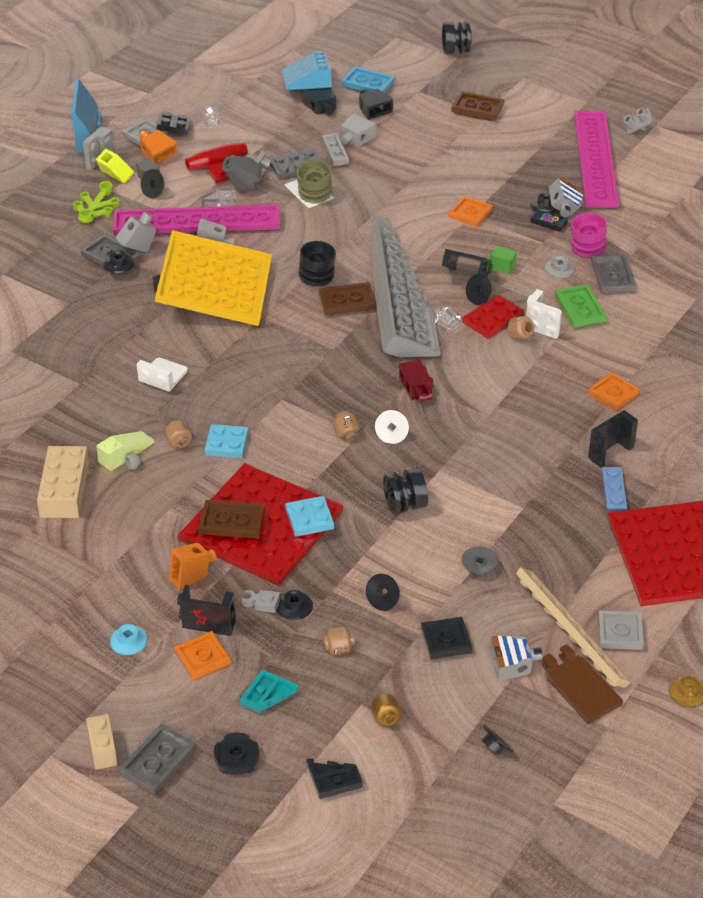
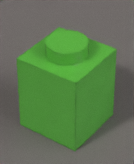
M498 246L489 256V260L493 264V270L509 275L516 266V251Z

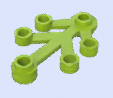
M104 181L99 184L100 193L94 201L90 198L89 192L80 193L81 201L73 203L74 210L79 212L78 220L80 222L90 223L95 217L101 215L105 217L113 216V208L120 206L119 198L114 197L102 202L105 196L110 195L113 191L111 182ZM83 202L87 204L88 209L83 207Z

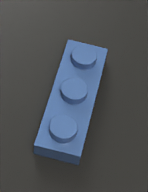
M602 467L601 474L607 514L608 512L627 510L622 468Z

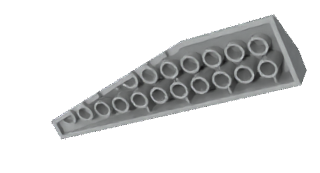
M374 214L372 236L373 279L383 352L397 357L440 356L441 352L434 314L431 306L427 305L428 299L421 293L422 287L416 282L417 276L409 260L405 259V251L399 247L401 243L395 237L396 232L390 220Z

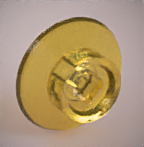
M691 675L679 677L670 684L669 694L681 706L688 708L703 705V682Z

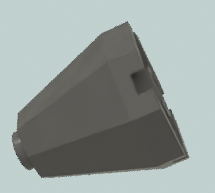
M232 155L223 161L222 168L231 184L240 192L251 191L256 187L254 184L260 182L262 167L252 158Z

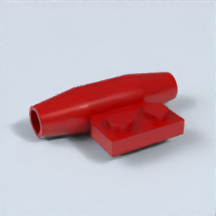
M245 143L220 145L202 150L185 158V165L188 171L209 169V175L216 184L229 180L222 168L223 161L232 155L246 156L248 148Z

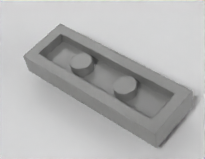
M338 134L322 135V142L333 166L349 164L348 155Z

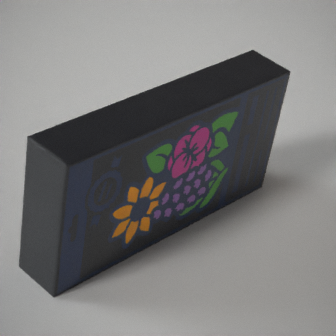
M537 210L531 217V223L561 232L568 223V218Z

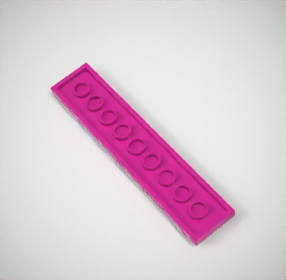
M575 111L574 119L585 207L618 208L619 200L606 111Z
M279 204L114 210L113 234L118 235L130 217L140 219L143 212L146 211L153 215L150 224L156 228L155 234H171L172 230L182 233L197 232L200 219L225 226L226 231L280 229Z

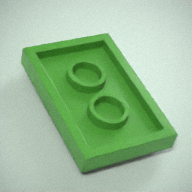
M588 284L555 290V297L573 328L606 322L607 316Z

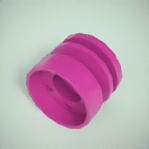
M584 213L572 220L571 249L576 255L591 258V256L601 255L605 252L607 241L606 220L594 213Z

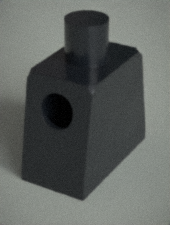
M332 87L312 88L303 91L304 105L315 114L327 113L330 115L336 110V96Z
M379 89L371 91L362 90L359 95V108L366 119L370 120L392 113L393 98Z

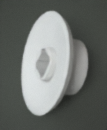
M389 410L378 416L375 423V431L378 437L385 443H399L408 434V421L400 412ZM391 422L396 425L395 430L389 427Z

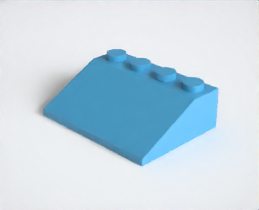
M315 51L282 70L286 90L332 87L331 68L326 53H323V51Z
M76 78L72 119L77 153H84L83 141L101 127L102 112L98 110V104L81 80Z

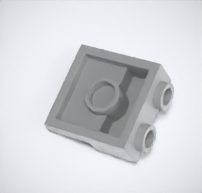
M101 126L83 141L86 169L92 170L98 165L96 159L105 149L115 153L116 147L113 144L114 133L111 129Z

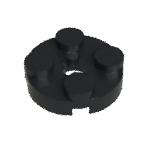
M245 733L227 734L224 736V740L220 743L218 741L214 747L215 763L223 774L239 775L251 773L254 771L255 765L259 760V746L256 741L254 742ZM235 751H239L241 755L233 756L231 754H234Z

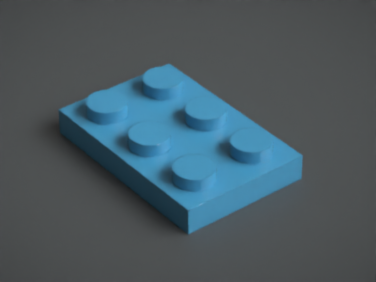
M354 66L343 78L342 86L360 91L379 89L386 93L395 82V76Z

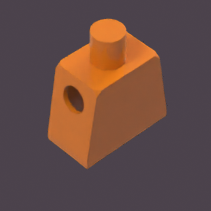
M144 130L140 133V150L147 159L151 158L158 164L176 155L177 142L160 130L152 133Z
M199 543L171 549L169 579L179 590L184 589L185 585L190 586L201 580L208 574L209 563L216 561V553L212 549L206 551Z

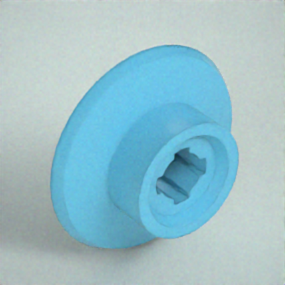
M125 624L111 635L110 646L119 654L132 655L144 649L148 637L146 632L140 627Z

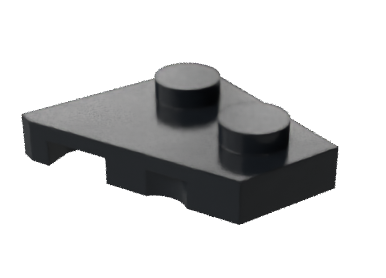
M306 759V764L319 799L363 788V781L356 764H339L334 761H327V764L315 763L314 759Z

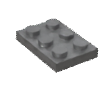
M306 149L281 156L277 155L269 158V160H271L270 166L278 180L297 177V169L302 163L309 160H320L314 149Z
M106 234L81 250L82 256L103 267L105 259L109 257L111 252L116 250L124 251L127 255L131 256L134 263L142 258L141 252L124 247L119 241Z
M625 254L591 256V263L601 293L635 291L636 284Z
M161 723L121 765L119 774L156 795L196 751L197 743Z

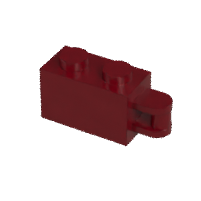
M417 359L399 363V379L410 400L417 399L419 403L432 400L434 381L432 377H429L427 367L423 366L421 360Z

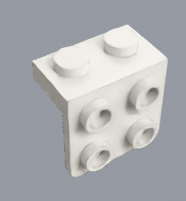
M536 289L533 295L528 297L526 316L533 321L534 332L556 339L560 332L562 311L543 304V291Z
M156 358L152 363L140 360L137 363L138 381L170 392L187 373V367L163 358Z

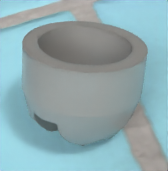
M126 455L127 469L134 470L140 466L141 459L138 455Z

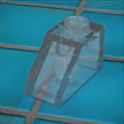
M218 188L202 196L201 207L236 206L235 188Z

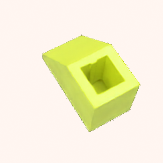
M105 149L96 159L103 173L123 184L134 174V171L117 154L108 149Z

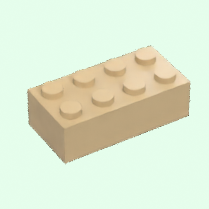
M48 446L37 497L40 518H79L89 467L87 446Z

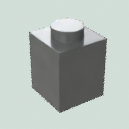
M151 158L136 163L137 176L140 179L150 169L160 172V167Z

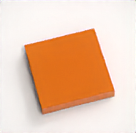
M463 196L449 211L448 217L478 227L493 210V205Z
M611 372L590 387L587 394L616 412L640 394V389Z
M213 631L174 647L175 654L192 680L231 664L229 655Z

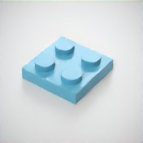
M211 424L205 446V456L243 458L249 433L248 427Z
M324 496L285 503V509L295 537L334 529V522Z

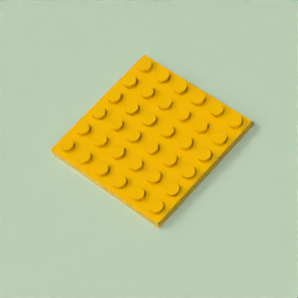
M172 230L154 302L259 326L272 254Z

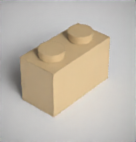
M104 714L86 718L95 770L117 766L109 715Z

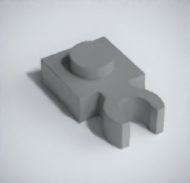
M245 590V597L249 599L242 598V606H255L256 611L275 613L281 595L280 592L260 590L259 594H255L252 590Z

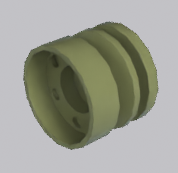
M309 160L299 165L297 181L300 198L312 204L321 203L329 199L332 194L331 169L329 165L320 160Z

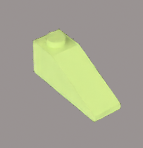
M142 431L110 436L96 445L98 461L108 470L113 471L125 463L126 455H137L152 445L154 439Z

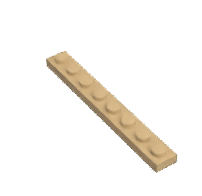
M521 567L516 574L521 579L520 583L533 592V598L545 606L544 610L549 615L556 618V624L569 633V639L581 647L580 651L586 657L593 660V666L607 676L606 681L610 685L626 688L631 681L534 572Z

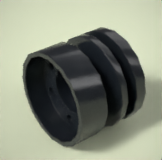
M453 21L443 22L442 45L444 53H454L456 46H458L460 53L463 52V46L465 52H470L472 32L469 21H464L463 25L461 21H458L457 28H455Z
M323 241L307 242L301 247L299 278L301 281L311 286H323L333 280L336 259L334 247Z
M418 467L404 470L403 478L399 472H393V475L391 473L384 474V495L392 514H398L400 511L406 512L408 510V503L413 510L427 507V486L424 476Z

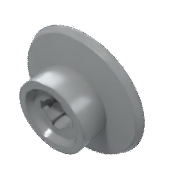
M561 255L554 256L544 266L545 272L555 278L569 277L575 271L573 264L568 258Z

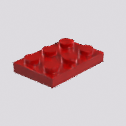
M497 295L462 317V323L489 339L506 328L512 318L524 316L525 310L503 296Z

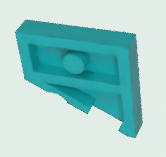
M261 670L241 697L240 705L261 713L297 693L299 687L298 684Z

